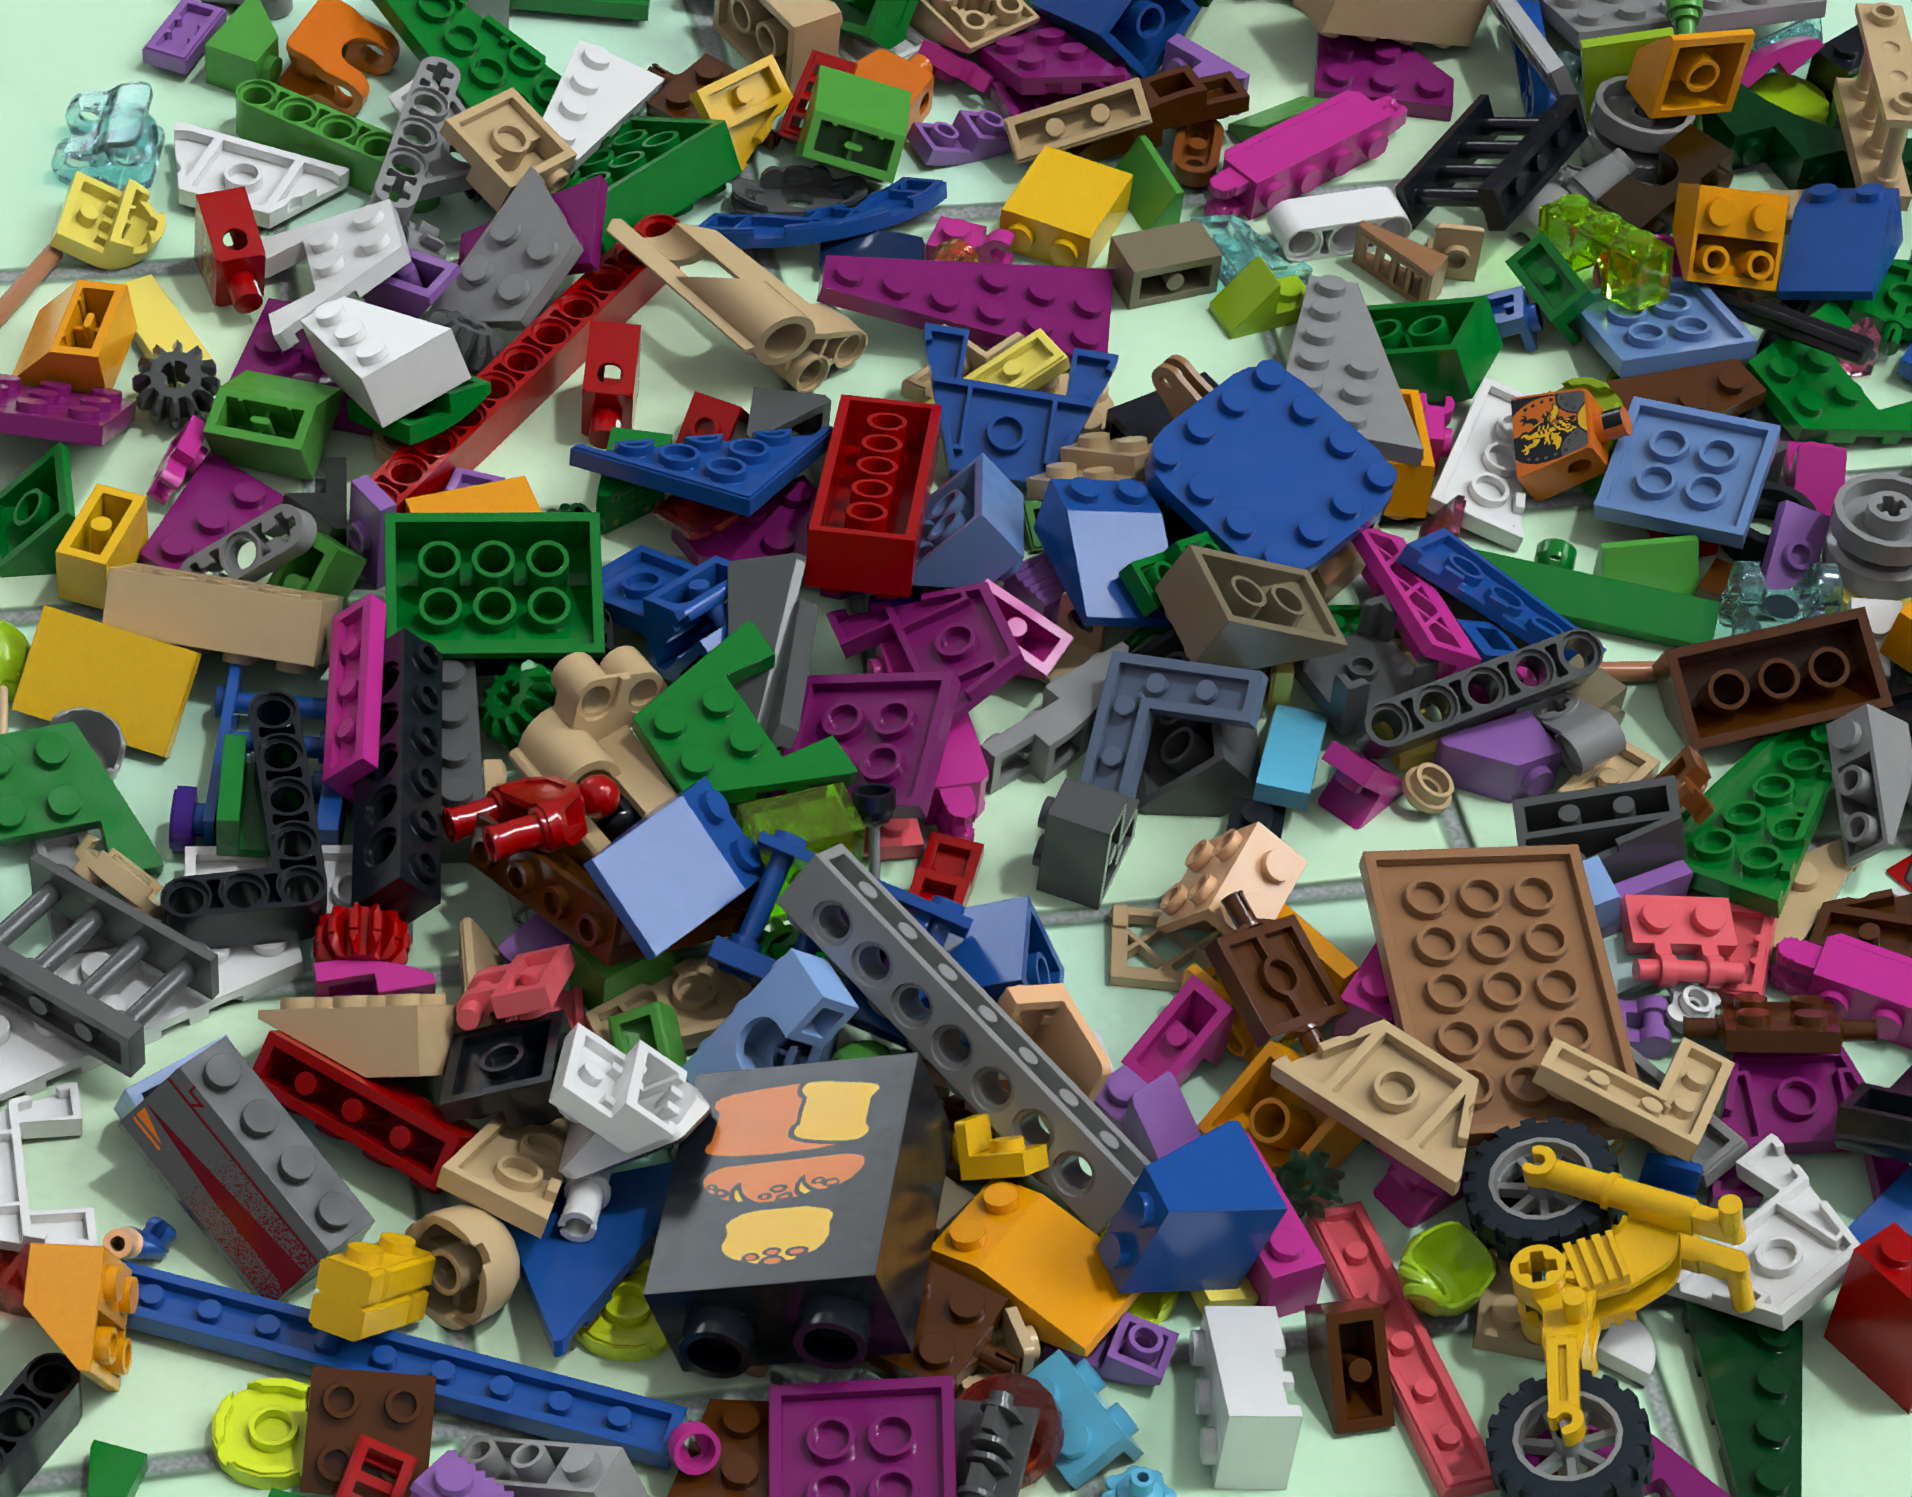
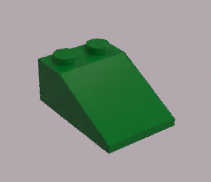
M1488 296L1367 306L1399 388L1419 390V393H1426L1427 402L1445 401L1446 396H1452L1455 403L1472 399L1503 346Z

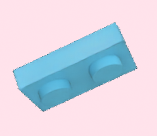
M1058 1349L1007 1392L1014 1396L1013 1405L1039 1408L1041 1410L1034 1437L1066 1481L1074 1489L1078 1490L1122 1452H1125L1134 1461L1144 1453L1132 1438L1140 1429L1130 1415L1117 1401L1109 1407L1100 1396L1099 1392L1107 1386L1099 1374L1085 1358L1075 1364L1066 1354Z

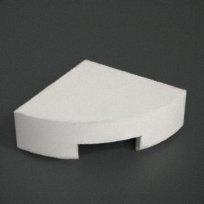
M1625 1319V1324L1618 1326L1612 1323L1597 1346V1362L1647 1387L1656 1359L1655 1345L1650 1333L1638 1319L1631 1322L1630 1319Z

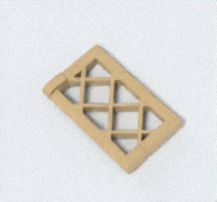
M1113 904L1109 914L1111 919L1109 985L1179 992L1184 971H1176V969L1193 958L1205 969L1212 965L1204 952V948L1216 938L1225 935L1209 922L1203 920L1182 928L1212 931V933L1197 943L1191 941L1179 929L1164 934L1157 927L1139 938L1128 929V924L1156 926L1163 911L1161 909ZM1164 935L1169 936L1184 950L1168 962L1163 960L1149 947V945ZM1138 953L1155 969L1127 966V960Z

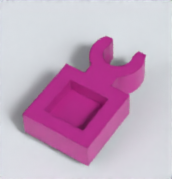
M924 39L917 52L930 60L933 66V76L945 82L952 83L954 77L959 78L971 87L990 94L992 82L1001 81L991 72L979 67L975 62L940 43Z
M193 415L172 440L154 475L155 478L146 493L147 496L164 506L172 491H177L186 474L185 472L190 475L196 472L208 452V449L202 445L205 439L203 430L206 422Z

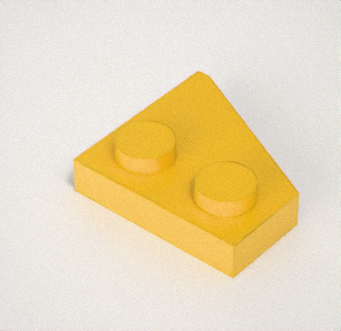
M773 54L689 94L701 119L726 121L742 172L748 164L746 162L757 145L765 140L773 128L772 125L776 117L784 112L793 98Z

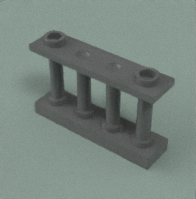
M36 852L29 859L32 895L0 923V1003L131 1078L146 1064L144 1026L186 986L211 1000L219 994L218 955L212 952L204 943L187 938L81 878L68 866L57 864ZM50 909L74 921L68 929L35 959L26 958L8 948ZM95 934L120 947L80 985L71 984L54 974L60 966ZM140 960L165 973L126 1011H118L99 1000Z

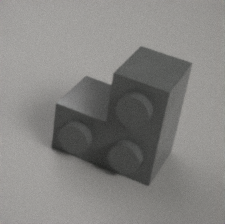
M1065 778L1056 798L1047 796L1039 814L1037 826L1045 829V832L1037 842L1032 859V865L1039 867L1036 890L1098 910L1134 838L1140 800L1080 780L1075 781Z

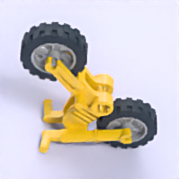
M1548 1117V1122L1536 1123V1118L1520 1121L1521 1126L1510 1129L1507 1125L1494 1132V1139L1490 1142L1484 1140L1475 1149V1160L1469 1159L1465 1167L1466 1181H1463V1192L1472 1231H1477L1478 1238L1488 1250L1494 1248L1498 1258L1511 1263L1510 1272L1514 1293L1518 1298L1517 1309L1521 1330L1527 1339L1542 1345L1547 1372L1544 1379L1535 1381L1532 1377L1520 1383L1519 1391L1514 1395L1508 1392L1498 1403L1500 1410L1498 1415L1492 1414L1487 1426L1489 1438H1486V1450L1493 1484L1496 1490L1500 1489L1501 1497H1642L1643 1483L1649 1485L1653 1475L1652 1460H1655L1648 1415L1645 1408L1640 1409L1639 1400L1635 1393L1629 1388L1624 1391L1619 1388L1618 1380L1603 1374L1601 1379L1593 1377L1598 1372L1596 1351L1600 1331L1610 1328L1612 1323H1615L1616 1326L1625 1324V1319H1630V1322L1637 1320L1636 1311L1672 1289L1680 1277L1681 1269L1726 1280L1733 1310L1739 1313H1747L1753 1310L1756 1302L1751 1282L1750 1262L1745 1252L1703 1240L1700 1237L1704 1236L1731 1245L1744 1243L1746 1232L1743 1221L1742 1200L1737 1195L1727 1194L1719 1199L1718 1209L1699 1204L1695 1198L1625 1179L1620 1174L1615 1153H1610L1608 1142L1600 1134L1594 1137L1590 1134L1589 1127L1578 1122L1571 1126L1565 1124L1562 1118ZM1521 1176L1524 1177L1525 1183L1514 1182ZM1501 1198H1516L1521 1200L1518 1203H1516L1513 1207L1509 1208L1501 1200ZM1623 1211L1628 1212V1216L1622 1215ZM1546 1270V1281H1532L1533 1272ZM1590 1424L1602 1429V1431L1589 1434L1588 1426ZM1548 1430L1553 1440L1537 1439L1536 1437ZM1615 1444L1607 1459L1592 1452ZM1525 1454L1548 1457L1534 1467L1525 1458Z

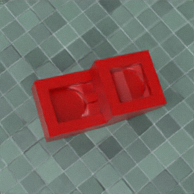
M931 831L921 865L916 868L909 892L929 901H932L934 895L942 896L959 903L965 908L983 860L985 844Z

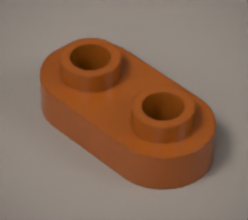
M1216 119L1188 124L1176 130L1170 172L1176 181L1184 187L1197 189L1207 186L1210 177L1212 178L1213 175H1217L1224 129Z

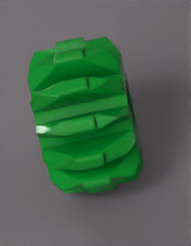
M527 659L521 665L511 662L504 675H494L495 683L491 688L482 691L486 701L478 708V713L483 718L480 728L486 732L490 739L508 751L518 747L522 734L530 722L541 712L554 706L557 692L551 685L552 670L547 669L541 663H535Z

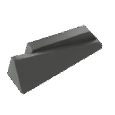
M799 553L740 559L731 562L727 566L728 636L743 623L752 620L775 653L774 668L736 683L733 687L778 751L782 747L791 749L799 732L819 605L803 598H799L797 601L807 559L806 556ZM772 791L761 792V793L766 794V795H769Z

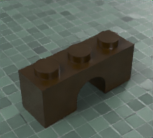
M1689 124L1659 149L1657 182L1661 184L1660 186L1646 185L1628 174L1597 199L1595 233L1623 250L1627 242L1632 240L1644 239L1655 234H1667L1669 236L1672 233L1678 184L1689 183L1729 188L1733 180L1731 171L1734 151Z

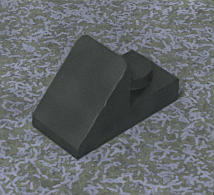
M325 457V479H315V493H285L283 504H289L310 513L315 519L317 532L329 535L347 546L346 457ZM293 521L288 522L289 531L287 532V534L289 536L290 529L296 525V523Z

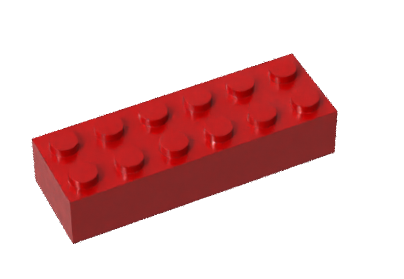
M841 394L808 528L804 586L816 587L829 594H840L846 591L870 593L876 598L885 600L911 597L938 460L942 405Z

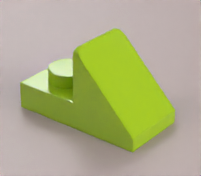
M1259 256L1253 259L1210 302L1209 310L1229 338L1235 339L1298 323L1307 287L1297 274L1277 279Z

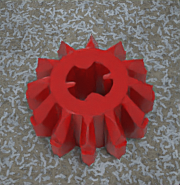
M354 902L353 906L349 908L340 905L333 906L331 913L319 916L318 926L315 928L312 954L315 958V963L333 960H374L406 965L408 953L410 952L408 923L399 919L397 911L380 910L377 903L370 907L361 906L358 902Z

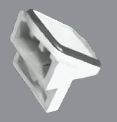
M577 1023L564 1038L549 1102L556 1106L566 1119L571 1121L558 1172L571 1180H583L684 1141L711 1113L709 1103L696 1087L686 1081L688 1073L686 1070L642 1040H639L626 1055L580 1023Z

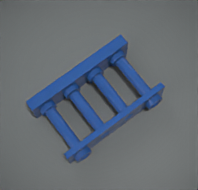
M230 664L227 685H217L214 712L215 718L221 719L206 803H196L194 813V836H203L204 846H217L216 817L224 734L247 735V754H250L249 732L237 730L240 714H248L249 703L259 693L242 692L241 665ZM326 693V698L292 696L298 704L300 718L324 720V725H326L328 693ZM320 732V737L303 736L307 758L318 759V764L323 765L325 732ZM314 771V775L310 776L314 804H319L316 816L321 845H342L348 799L322 782L323 771Z
M776 829L774 835L761 831L756 847H758L760 854L770 857L738 934L731 933L729 940L718 935L716 936L708 954L707 966L755 986L770 972L772 965L777 960L761 954L763 946L759 941L790 868L794 867L802 871L813 856L817 854L805 849L807 842L804 839L780 829ZM877 879L914 918L928 923L927 932L942 947H944L949 933L964 939L966 938L973 919L963 915L965 908L959 903L934 895L932 901H929ZM801 933L794 946V949L814 956L819 948L809 936ZM848 977L840 978L860 1008L846 1024L911 1050L907 1044L906 1037L891 1021L878 1015L869 1006L867 996ZM919 990L920 1000L924 994L921 990Z

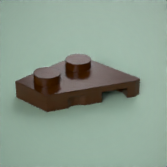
M1892 889L1869 893L1862 898L1847 897L1823 902L1809 942L1824 947L1828 936L1842 933L1912 958V894L1894 897Z

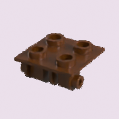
M312 1366L310 1387H307L305 1412L308 1413L300 1492L334 1495L355 1443L362 1433L418 1458L404 1497H409L412 1493L410 1490L412 1483L429 1468L437 1376ZM364 1463L361 1467V1470L392 1484L394 1482V1476ZM355 1487L352 1491L363 1497H376Z

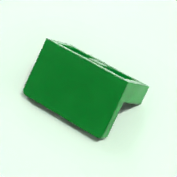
M1542 231L1506 260L1505 263L1551 323L1574 347L1581 342V339L1568 323L1597 299L1554 243Z
M224 734L216 817L217 856L266 858L252 765L247 763V735Z

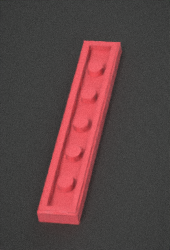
M1359 1201L1307 1213L1305 1227L1326 1262L1325 1268L1341 1300L1363 1298L1383 1306L1393 1405L1438 1496L1468 1497L1496 1490L1493 1484L1486 1446L1415 1306L1408 1299H1404L1398 1273L1362 1202Z

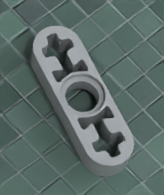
M289 504L277 505L190 556L182 563L179 570L202 574L206 570L212 572L213 574L211 575L256 582L303 555L312 547L317 535L315 519L307 511ZM293 521L296 525L290 529L291 538L289 540L282 538L281 536L289 531L288 522ZM265 535L270 536L273 539L269 541V539ZM252 541L256 547L255 559L249 567L241 569L237 559L239 550L244 544ZM225 570L228 575L221 573V571Z

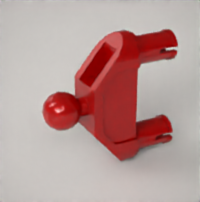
M603 774L590 775L582 780L579 786L577 783L559 776L522 778L492 787L487 792L486 798L452 808H444L441 817L445 833L453 843L473 836L476 816L479 812H485L499 822L496 825L484 826L482 829L486 852L490 859L496 862L504 857L538 848L541 852L550 853L577 844L588 833L585 815L592 818H604L612 814L620 803V791L616 783L610 777Z

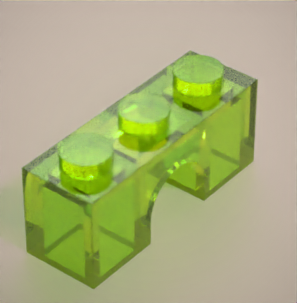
M1566 194L1559 200L1540 206L1538 234L1543 231L1575 272L1595 266L1596 262H1598L1602 275L1601 295L1633 313L1669 299L1674 247L1657 239L1653 233L1641 230L1626 222L1620 215L1608 212L1593 204L1587 197L1580 194Z

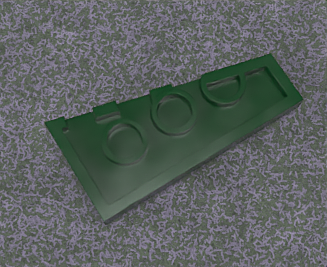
M1686 1302L1681 1318L1685 1333H1690L1694 1346L1692 1358L1697 1376L1702 1377L1708 1397L1706 1409L1710 1424L1716 1426L1721 1444L1718 1453L1730 1496L1801 1497L1803 1320H1796L1786 1330L1781 1331L1699 1304Z

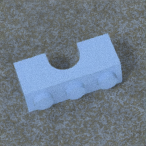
M791 948L772 965L770 972L749 995L735 1005L733 1012L715 1032L699 1044L696 1052L681 1068L688 1072L686 1079L693 1085L695 1074L773 1067L774 1050L783 1035L788 1039L823 1048L860 1008L827 959Z

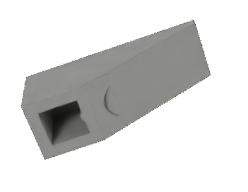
M1865 704L1826 725L1846 865L1851 867L1894 845L1912 782V745L1908 723L1869 704Z
M473 1435L459 1456L466 1457L467 1464H476V1471L485 1470L486 1478L495 1477V1484H504L505 1491H514V1497H649L623 1447Z

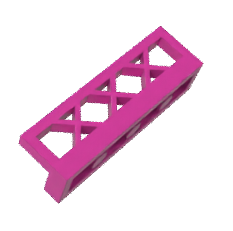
M1368 527L1351 541L1366 564L1361 575L1375 597L1385 594L1397 613L1395 629L1416 661L1419 660L1421 651L1424 657L1439 661L1436 680L1476 666L1481 662V657L1433 583L1397 561V558L1407 545L1404 538Z
M372 593L332 617L322 782L352 803H354V783L377 770L379 762L386 603Z

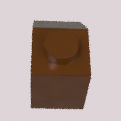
M1363 1298L1305 1305L1310 1366L1334 1433L1344 1434L1395 1426L1383 1306Z

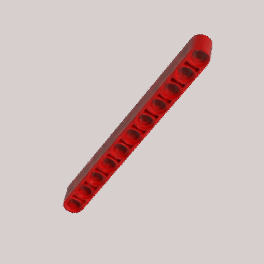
M655 213L642 218L633 229L642 237L650 238L669 232L675 226V223L680 222L673 216ZM617 242L600 258L599 272L584 273L476 375L478 378L491 382V393L480 405L445 431L413 445L404 444L370 476L397 504L396 513H405L406 498L445 491L456 467L473 471L586 362L591 320L626 323L666 283Z

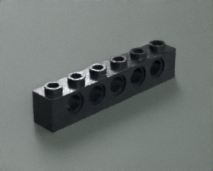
M404 627L384 641L378 769L354 783L351 907L354 902L367 907L377 903L382 911H397L399 919L409 924L441 904L443 654L430 642L423 641Z

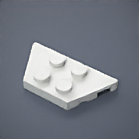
M176 121L174 124L179 204L196 208V195L245 187L257 226L270 229L344 190L349 185V168Z

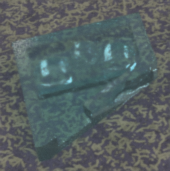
M1235 215L1191 218V221L1200 220L1222 253L1219 280L1224 287L1253 259L1259 256L1277 279L1297 274L1304 285L1308 284L1309 276L1313 272L1309 264L1302 261L1297 265H1291L1277 255L1280 247L1279 244L1267 236L1255 232L1250 225Z

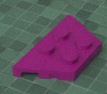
M1040 16L1038 23L1012 35L1001 37L996 42L979 49V64L1021 95H1046L1050 93L1082 94V83H1103L1108 87L1125 81V74L1042 16Z

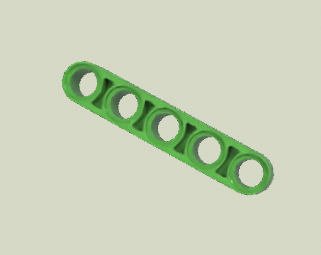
M251 79L238 85L235 94L236 133L241 139L349 168L348 186L366 194H372L393 137L392 133L267 80ZM393 165L396 170L403 174L415 175L406 166ZM391 190L389 199L398 202L401 193ZM440 197L416 202L413 213H426L434 210L440 203Z

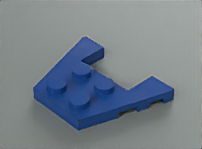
M925 322L923 342L934 402L937 405H942L940 434L948 477H953L981 453H984L1017 488L1027 490L1026 478L1045 473L1046 465L1061 462L1060 448L1076 443L1115 372L1119 355L1074 347L1066 395L964 379L962 375L970 330Z

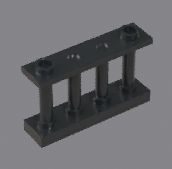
M1480 94L1395 187L1396 197L1412 223V229H1415L1436 206L1480 207L1484 213L1488 231H1506L1589 136L1579 95L1562 94L1542 117H1494L1489 95ZM1498 136H1524L1522 140H1495ZM1477 159H1504L1500 164H1474ZM1456 183H1482L1479 188H1452Z

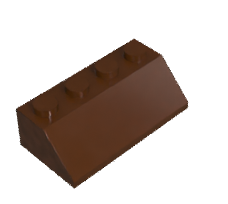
M1865 606L1665 650L1652 665L1666 717L1685 746H1691L1696 752L1832 722L1865 704L1872 705L1880 710L1893 707Z

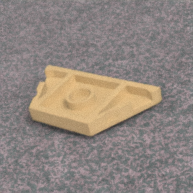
M1385 1019L1361 1027L1353 1035L1337 1036L1318 1043V1051L1294 1061H1290L1288 1056L1285 1055L1277 1058L1272 1063L1270 1078L1452 1196H1455L1459 1191L1479 1083L1478 1078Z

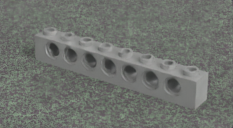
M842 843L815 854L776 901L788 914V920L791 925L801 934L809 936L827 955L828 962L832 968L842 976L848 977L867 996L869 1006L878 1015L889 1019L906 1037L910 1049L914 1053L919 1052L921 1058L928 1060L940 1072L954 1095L968 1102L979 1114H989L991 1132L996 1138L1022 1135L1024 1136L1025 1145L1047 1144L1049 1167L1031 1175L1040 1183L1048 1185L1067 1205L1070 1215L1098 1235L1106 1230L1144 1167L1151 1164V1162ZM840 907L847 913L850 927L843 922L840 915ZM879 948L888 956L889 968L882 962ZM919 990L927 996L930 1009L922 1004ZM959 1031L968 1039L970 1051L961 1044ZM998 1073H1001L1008 1080L1010 1092L1002 1087ZM1039 1115L1043 1116L1049 1123L1051 1134L1041 1127ZM1079 1157L1086 1160L1089 1164L1092 1177L1082 1170Z

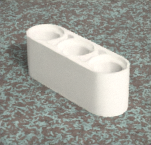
M1372 187L1287 199L1275 205L1267 217V224L1283 254L1292 262L1353 255L1358 226L1362 220L1407 239L1412 232V223L1393 191L1387 187ZM1369 242L1367 252H1375L1376 246Z

